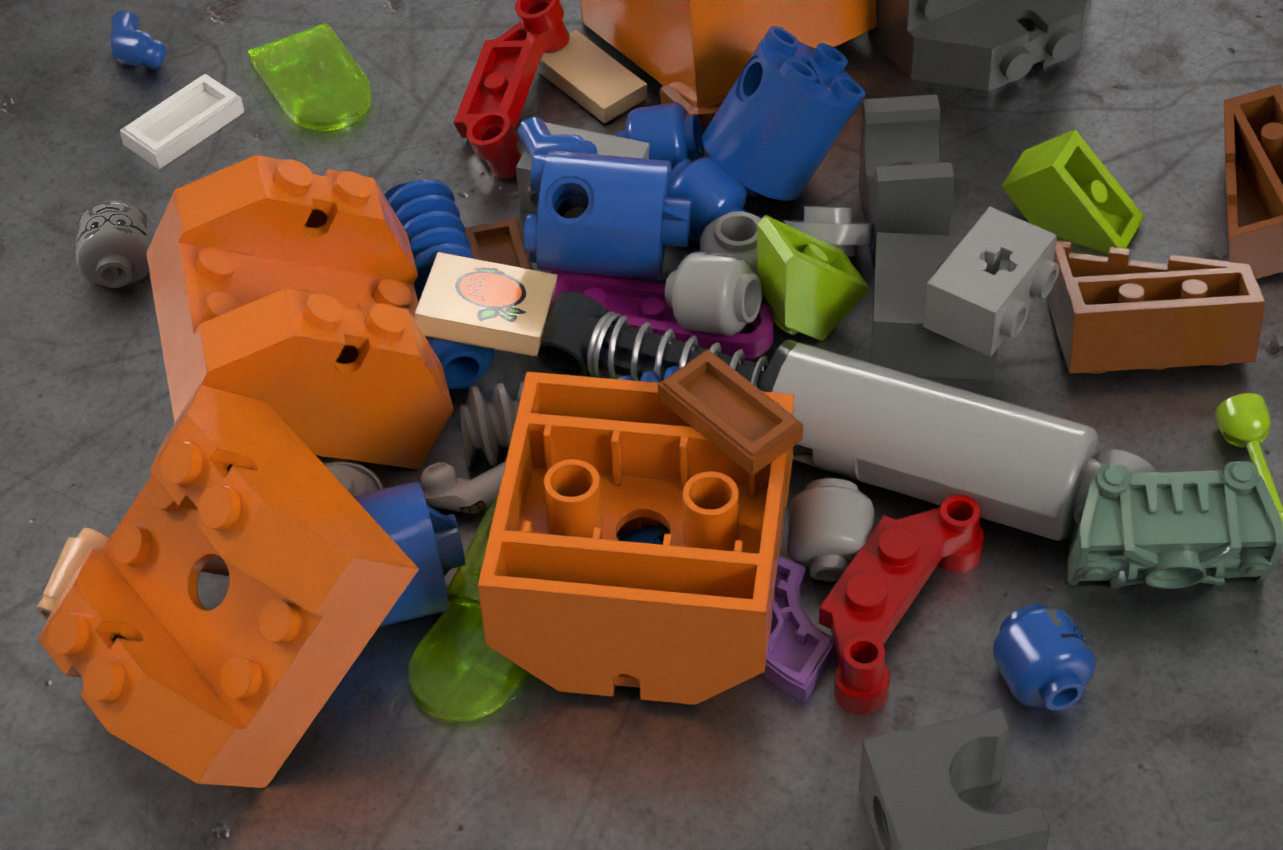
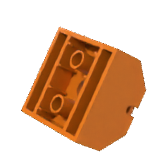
M254 155L175 189L146 253L174 423L199 385L266 401L317 456L420 469L454 408L442 363L414 320L415 311L418 306L414 282L418 277V272L407 232L375 179L352 171L341 172L327 169L325 175L321 176L313 174L306 165L296 160H281Z
M526 372L478 582L485 644L560 692L613 697L616 685L640 688V700L696 705L765 672L785 507L787 506L793 460V447L752 476L658 400V383ZM763 392L794 416L795 394ZM644 525L666 526L670 534L664 535L663 545L619 541L617 539V533H628L635 529H643Z
M199 385L164 438L150 467V478L101 551L90 550L55 603L38 637V641L65 676L83 678V690L80 696L109 733L197 784L266 788L416 575L419 568L266 401ZM200 572L230 577L229 588L224 600L212 610L206 609L198 596L197 586Z

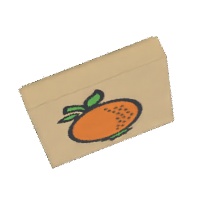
M437 252L415 311L414 320L424 336L534 357L538 355L546 319L554 299L558 275Z

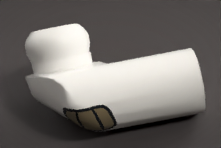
M444 462L432 464L425 468L421 474V483L426 488L424 497L434 508L469 514L478 513L497 503L506 462L495 466L472 480L456 478L454 467Z

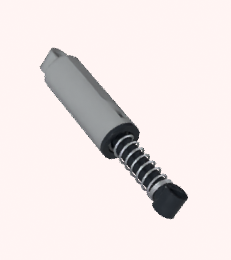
M568 291L561 292L550 308L538 355L534 357L541 365L556 374L586 376L589 372L592 377L604 378L610 373L612 379H619L615 375L617 374L620 376L631 375L636 381H641L644 372L655 371L661 381H663L667 368L676 366L681 368L707 349L698 346L696 336L690 337L687 342L675 340L673 329L667 330L663 336L652 333V327L649 322L643 324L640 329L629 326L627 316L621 317L619 313L609 312L602 304L591 297ZM785 340L775 352L769 365L766 356L761 357L757 363L744 360L745 356L742 349L736 351L734 356L721 353L719 342L713 344L708 349L761 391L795 394L794 417L803 423V439L793 446V461L941 505L946 498L953 495L969 496L979 504L981 518L1060 541L1070 536L1076 523L1080 524L1091 480H1095L1097 471L1102 465L1123 464L1130 473L1157 472L1149 462L1130 452L1117 449H1107L1098 452V432L1091 426L796 341Z

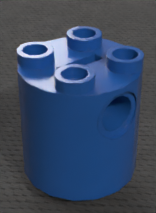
M771 26L702 135L704 149L721 169L746 187L748 196L755 197L762 194L768 198L784 201L798 199L866 93L844 71L848 60L840 51L824 43H819L816 48H813L798 41L787 30Z
M548 150L547 155L534 154L531 166L530 188L531 191H536L538 213L537 215L527 214L524 250L529 251L530 262L537 263V268L540 270L660 281L666 245L687 247L692 200L670 197L672 173L670 161ZM582 207L586 209L577 218L567 219L563 217L572 208Z
M419 481L353 496L419 568L379 627L448 611V597L444 577L451 569L466 565L461 536L454 514L444 516L428 507Z

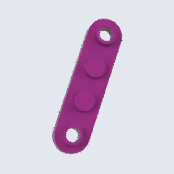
M561 271L550 272L551 274L558 275L552 305L561 292L581 293L602 304L609 312L619 313L621 317L627 316L629 326L640 329L643 324L649 322L652 327V333L662 336L667 330L673 329L675 340L687 342L690 337L696 336L698 346L710 349L713 344L719 342L721 353L734 356L736 351L742 349L745 356L744 360L756 358L764 354L773 342V315L770 309L763 303H761L754 321L747 323L739 333L732 336L690 332L678 324L673 308L667 305L665 285L614 276Z

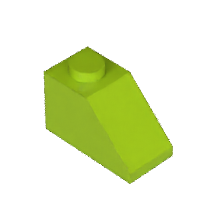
M1076 129L1024 150L1001 185V188L1031 224L1056 234L1058 238L1109 255L1110 247L1126 249L1145 217Z
M767 215L757 224V275L761 281L762 294L771 305L770 311L772 312L774 323L788 334L796 335L798 332L823 341L870 290V287L842 249Z

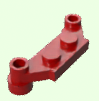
M560 0L516 1L515 11L520 22L497 39L485 40L453 122L461 138H468L476 155L487 162L493 175L499 179L511 178L517 174L516 166L522 155L516 145L518 134L515 128L543 53L557 52L563 49L569 42L570 35L562 20L564 9Z
M953 495L946 498L940 508L898 520L884 515L868 537L865 545L861 547L819 607V624L831 629L838 659L834 678V696L837 703L844 710L857 715H868L879 711L886 704L889 697L890 672L884 663L885 649L883 645L936 566L950 572H965L973 569L980 562L983 552L984 532L979 525L980 506L973 498L965 495Z

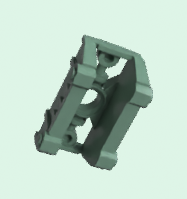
M1250 461L1229 462L1224 470L1130 473L1123 464L1102 465L1097 471L1095 480H1091L1080 524H1076L1066 564L1068 585L1077 586L1079 581H1109L1110 588L1147 583L1156 588L1174 589L1192 586L1199 582L1213 584V586L1223 585L1225 583L1224 578L1255 577L1256 582L1264 581L1273 571L1283 549L1282 520L1262 476H1258L1259 473L1256 466Z

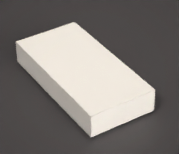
M203 74L122 128L120 134L123 145L160 170L243 114L242 98L207 74Z

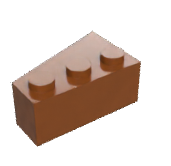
M1279 84L1224 100L1228 262L1250 264L1256 279L1283 272V88Z
M1056 240L1053 262L1058 263L1060 268L1057 280L1047 296V302L1069 374H1099L1106 371L1135 369L1162 370L1168 367L1224 366L1231 363L1256 362L1265 300L1250 264L1179 255H1169L1168 264L1129 260L1130 249L1110 247L1109 257L1070 252L1071 242Z

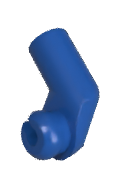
M120 11L114 14L111 20L110 41L111 54L114 59L123 65L139 67L141 64L149 69L160 67L166 54L164 43L151 39V34L139 31V20L135 14L128 11Z
M538 117L524 120L518 128V136L532 159L534 154L547 155L548 150L598 154L596 146L591 141L584 140L580 135H551L543 120Z

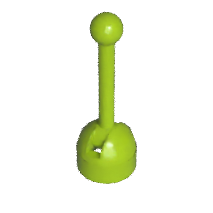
M1243 393L1232 396L1223 401L1214 413L1220 433L1228 444L1239 449H1248L1252 463L1256 466L1259 473L1258 476H1262L1283 524V506L1260 444L1263 443L1269 434L1271 418L1262 396L1255 393Z

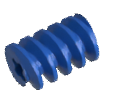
M432 179L401 183L384 194L408 235L418 272V277L414 282L418 303L437 252L475 259L471 252L470 241L465 235L464 224L460 220L459 209L454 203L455 197L447 184Z

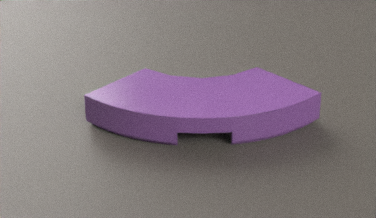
M779 556L765 672L761 674L789 696L806 703L834 658L836 651L833 637L817 628L802 608L800 595L806 581V566Z

